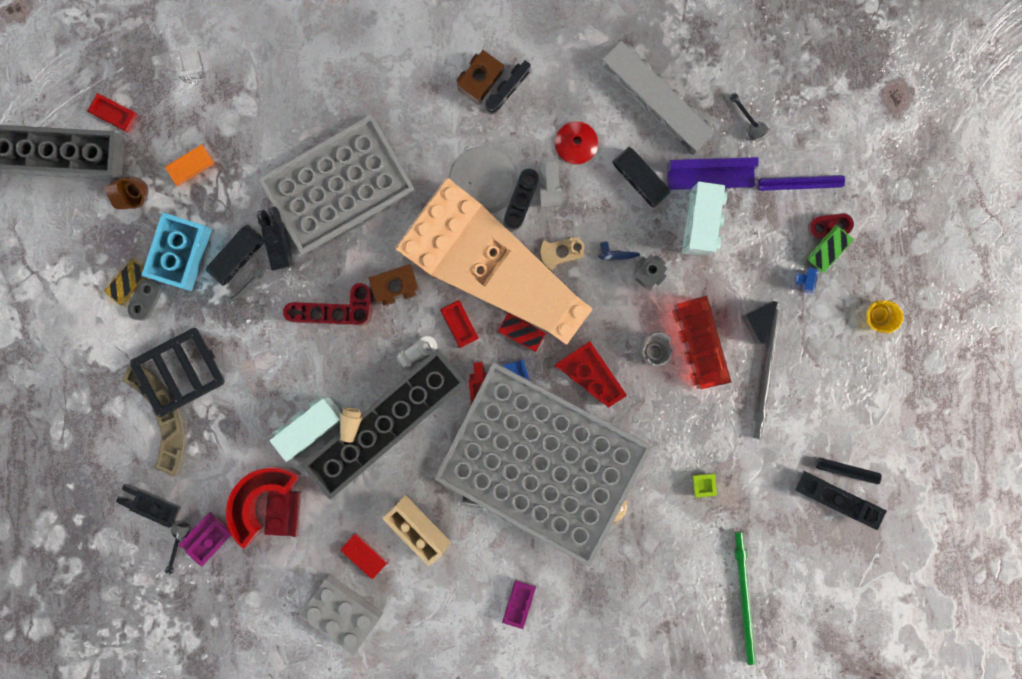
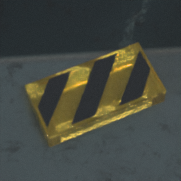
M132 258L105 288L104 292L117 304L123 306L136 291L139 283L147 278L141 276L144 267Z

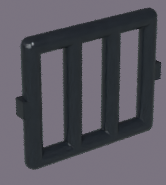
M191 328L131 359L129 362L141 385L138 388L142 395H146L157 417H163L225 383V379L214 360L216 357L213 351L208 349L197 328ZM193 338L214 378L213 381L203 386L181 346V343ZM172 348L194 388V391L184 396L181 395L161 356L162 353ZM150 359H153L174 399L173 402L163 407L141 367V364Z

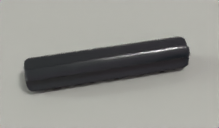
M824 458L817 459L816 468L819 470L877 485L881 482V473Z

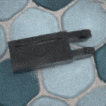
M524 60L522 64H516L511 71L512 76L508 81L503 80L498 86V93L491 94L486 99L485 106L488 113L496 114L497 110H500L531 73V64Z
M275 206L270 207L268 213L265 210H259L257 218L259 225L262 227L261 231L271 270L294 266L285 226L282 223L278 208Z
M123 484L122 490L134 495L135 498L132 501L126 497L118 496L117 503L129 508V511L165 527H172L181 506L132 485Z

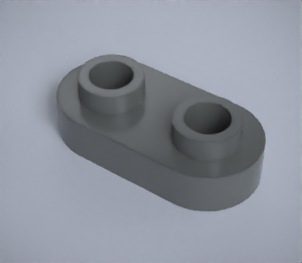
M144 279L139 283L128 305V314L132 319L143 321L151 316L162 293V287L159 282L152 279ZM147 286H150L151 291L147 294L145 289ZM137 306L141 307V311L139 313L136 312Z

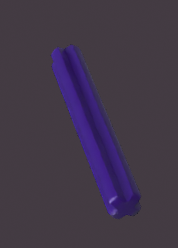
M844 175L761 178L758 180V189L760 191L842 188L845 186Z

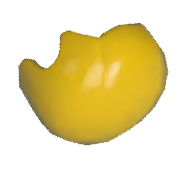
M877 300L871 303L865 313L866 322L870 328L881 333H892L899 329L903 322V311L899 305L889 300Z

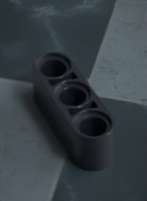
M627 147L612 161L619 173L651 207L655 208L671 193L666 184L631 147Z
M528 168L521 172L504 215L503 225L511 232L517 231L522 226L538 185L539 175L534 169ZM526 175L532 176L534 184H525L523 177ZM522 195L526 198L527 203L522 206L518 205L515 202V197ZM514 215L519 219V224L511 226L508 224L507 218Z
M249 224L245 225L209 263L205 271L222 286L226 285L264 244L263 237Z

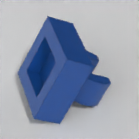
M808 268L807 275L796 273L795 284L805 285V292L814 294L819 274L818 269Z

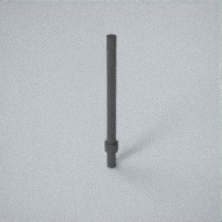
M780 309L775 310L768 332L757 412H754L753 418L755 421L753 438L762 439L764 422H767L768 414L766 413Z

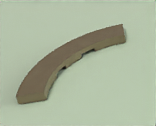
M129 364L122 382L130 385L142 395L138 388L141 385ZM141 366L162 407L173 402L174 399L163 382L148 369ZM179 408L163 417L156 416L161 430V440L155 468L174 477L178 475L181 467L185 444L184 427Z

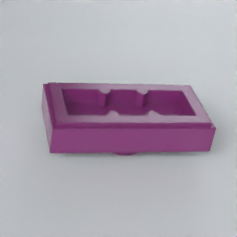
M515 579L502 623L524 629L536 585Z

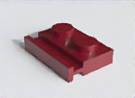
M268 491L264 535L298 536L301 492L290 491L283 495L277 491Z

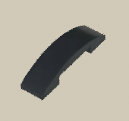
M803 471L795 488V491L877 531L887 510L806 471Z

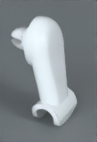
M425 336L405 352L404 350L397 355V362L400 367L408 369L413 363L430 356L437 349L436 340L430 336Z

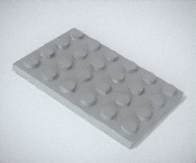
M372 114L258 179L273 206L278 208L281 220L301 255L310 252L416 191Z

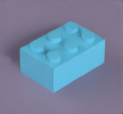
M162 212L141 276L192 291L212 229Z

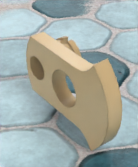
M578 237L555 243H549L544 240L540 251L541 259L544 265L553 271V268L558 264L583 258L585 247ZM575 244L581 247L579 252L574 250L573 246ZM560 246L566 247L568 249L567 257L559 258L556 255V249Z

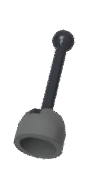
M731 94L730 100L737 104L752 124L750 127L751 136L755 141L759 140L770 129L763 122H755L739 101L738 94Z
M175 521L172 524L171 534L176 539L169 565L165 568V573L168 575L174 572L173 564L179 541L188 535L191 527L188 523Z

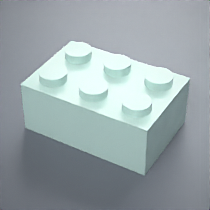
M698 182L690 190L682 254L709 257L717 249H720L722 238L718 236L719 228L723 227L725 217L724 214H721L722 205L725 206L727 202V192H724L725 185Z
M318 397L308 405L310 408L308 411L297 413L290 419L292 421L290 425H283L273 432L275 437L269 441L285 462L297 458L340 424V413L342 411L331 397Z

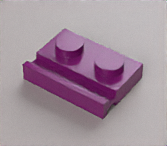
M209 512L178 546L182 547L202 567L232 535L228 527L217 519L212 512Z

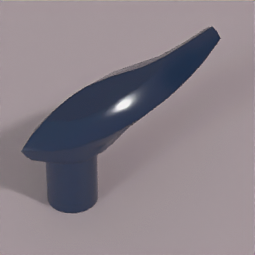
M608 241L600 243L602 254H599L598 258L602 260H626L640 256L638 252L610 251Z

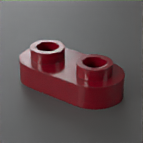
M845 213L819 216L810 221L808 232L815 239H824L834 226L841 222L843 224L842 230L849 234L853 230L854 221L850 215ZM816 225L821 226V232L816 230Z

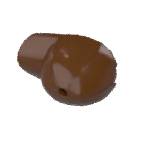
M123 177L104 188L115 209L139 208L146 202L149 194L148 185L138 177Z

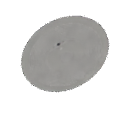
M477 147L468 150L457 159L450 174L452 182L482 204L490 213H495L509 204L518 181L517 172L512 161L503 152L491 147Z

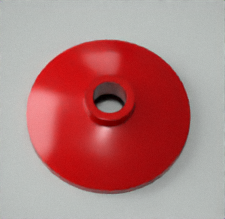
M580 121L569 122L558 131L555 138V148L560 158L565 162L574 165L583 164L595 155L598 148V137L594 129L588 124ZM579 138L581 140V143L576 145L574 144L573 139Z

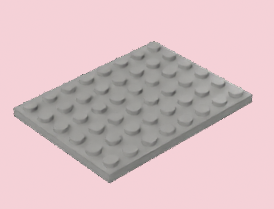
M493 362L434 480L590 567L653 446Z

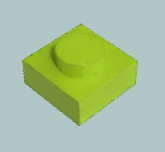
M715 473L692 475L695 498L717 496Z

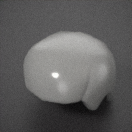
M663 332L651 333L644 338L640 346L643 360L653 367L663 366L669 362L674 351L671 337Z

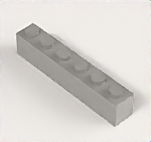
M620 41L603 58L601 66L692 155L713 136L715 131L712 130L713 126L705 119L702 120L697 115V110L692 105H687L677 90H671L666 85V80L660 74L656 75L651 70L650 64L635 54V50L631 45Z

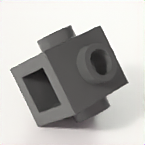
M649 255L647 259L643 256L635 265L637 270L631 277L645 289L650 290L655 284L659 286L667 277L664 273L668 268L664 266L666 264L665 261L657 255ZM649 268L653 270V274L649 272Z

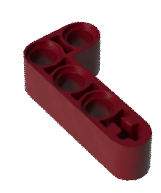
M356 283L350 290L349 304L291 302L285 305L283 316L286 320L294 323L367 325L372 318L373 292L369 286L363 283ZM360 288H365L367 291V295L363 299H358L356 295ZM320 308L322 315L319 319L315 320L312 312L314 309ZM295 309L304 311L305 315L293 316L291 311H295ZM337 309H342L344 316L341 320L337 321L334 318V312ZM363 309L366 317L362 321H357L356 312Z

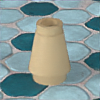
M348 407L343 408V412L340 413L341 441L354 442L363 418L361 410Z

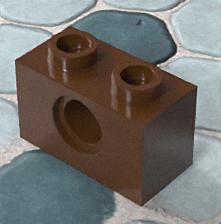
M484 50L479 55L476 53L469 63L471 65L466 72L463 71L456 81L458 82V91L477 105H480L504 72V64ZM476 73H483L485 75L482 80H475L473 78Z
M411 264L369 277L376 303L383 304V306L396 303L395 299L404 297V299L417 296L416 292L420 291ZM393 281L401 283V288L397 292L390 290V284Z

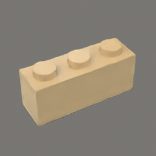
M406 495L391 507L382 518L428 566L442 556L451 543Z

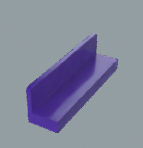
M759 158L670 160L667 164L669 190H690L698 182L725 185V188H753L755 186L754 170L759 166Z

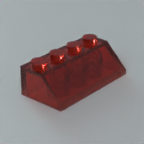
M707 295L674 305L675 310H672L673 318L676 323L679 322L681 331H678L680 342L684 343L687 352H684V357L687 365H691L693 373H690V378L693 386H697V389H705L732 383Z

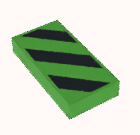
M835 225L806 259L825 273L854 239L839 226Z

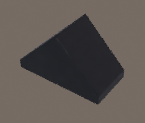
M768 302L741 316L755 344H765L778 302Z

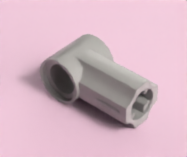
M548 162L540 164V207L563 205L558 163Z

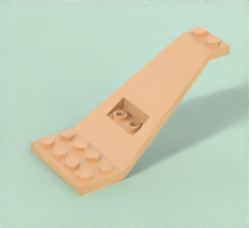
M449 178L443 181L395 247L397 251L428 274L548 331L566 345L593 309L577 297L482 204ZM494 248L495 254L490 256L489 251ZM482 266L481 273H477L476 271L477 267Z

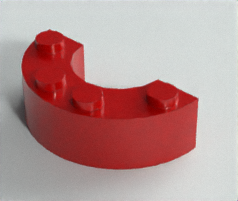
M268 466L249 473L235 485L227 501L226 521L233 539L240 547L245 549L251 545L263 529L255 513L256 502L259 496L265 491H277L283 495L289 493L303 474L286 466Z

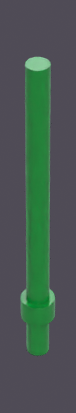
M743 531L734 532L736 543L734 556L738 564L746 657L748 665H755L756 657L746 564L748 551L745 548Z

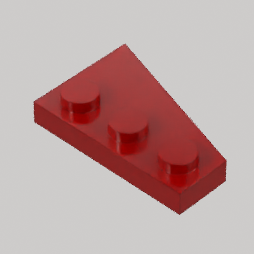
M591 340L554 365L608 408L627 396Z

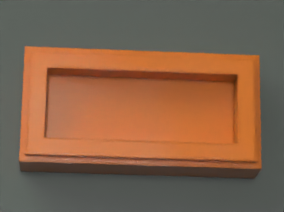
M201 144L168 164L165 168L175 185L179 187L215 163L205 146Z

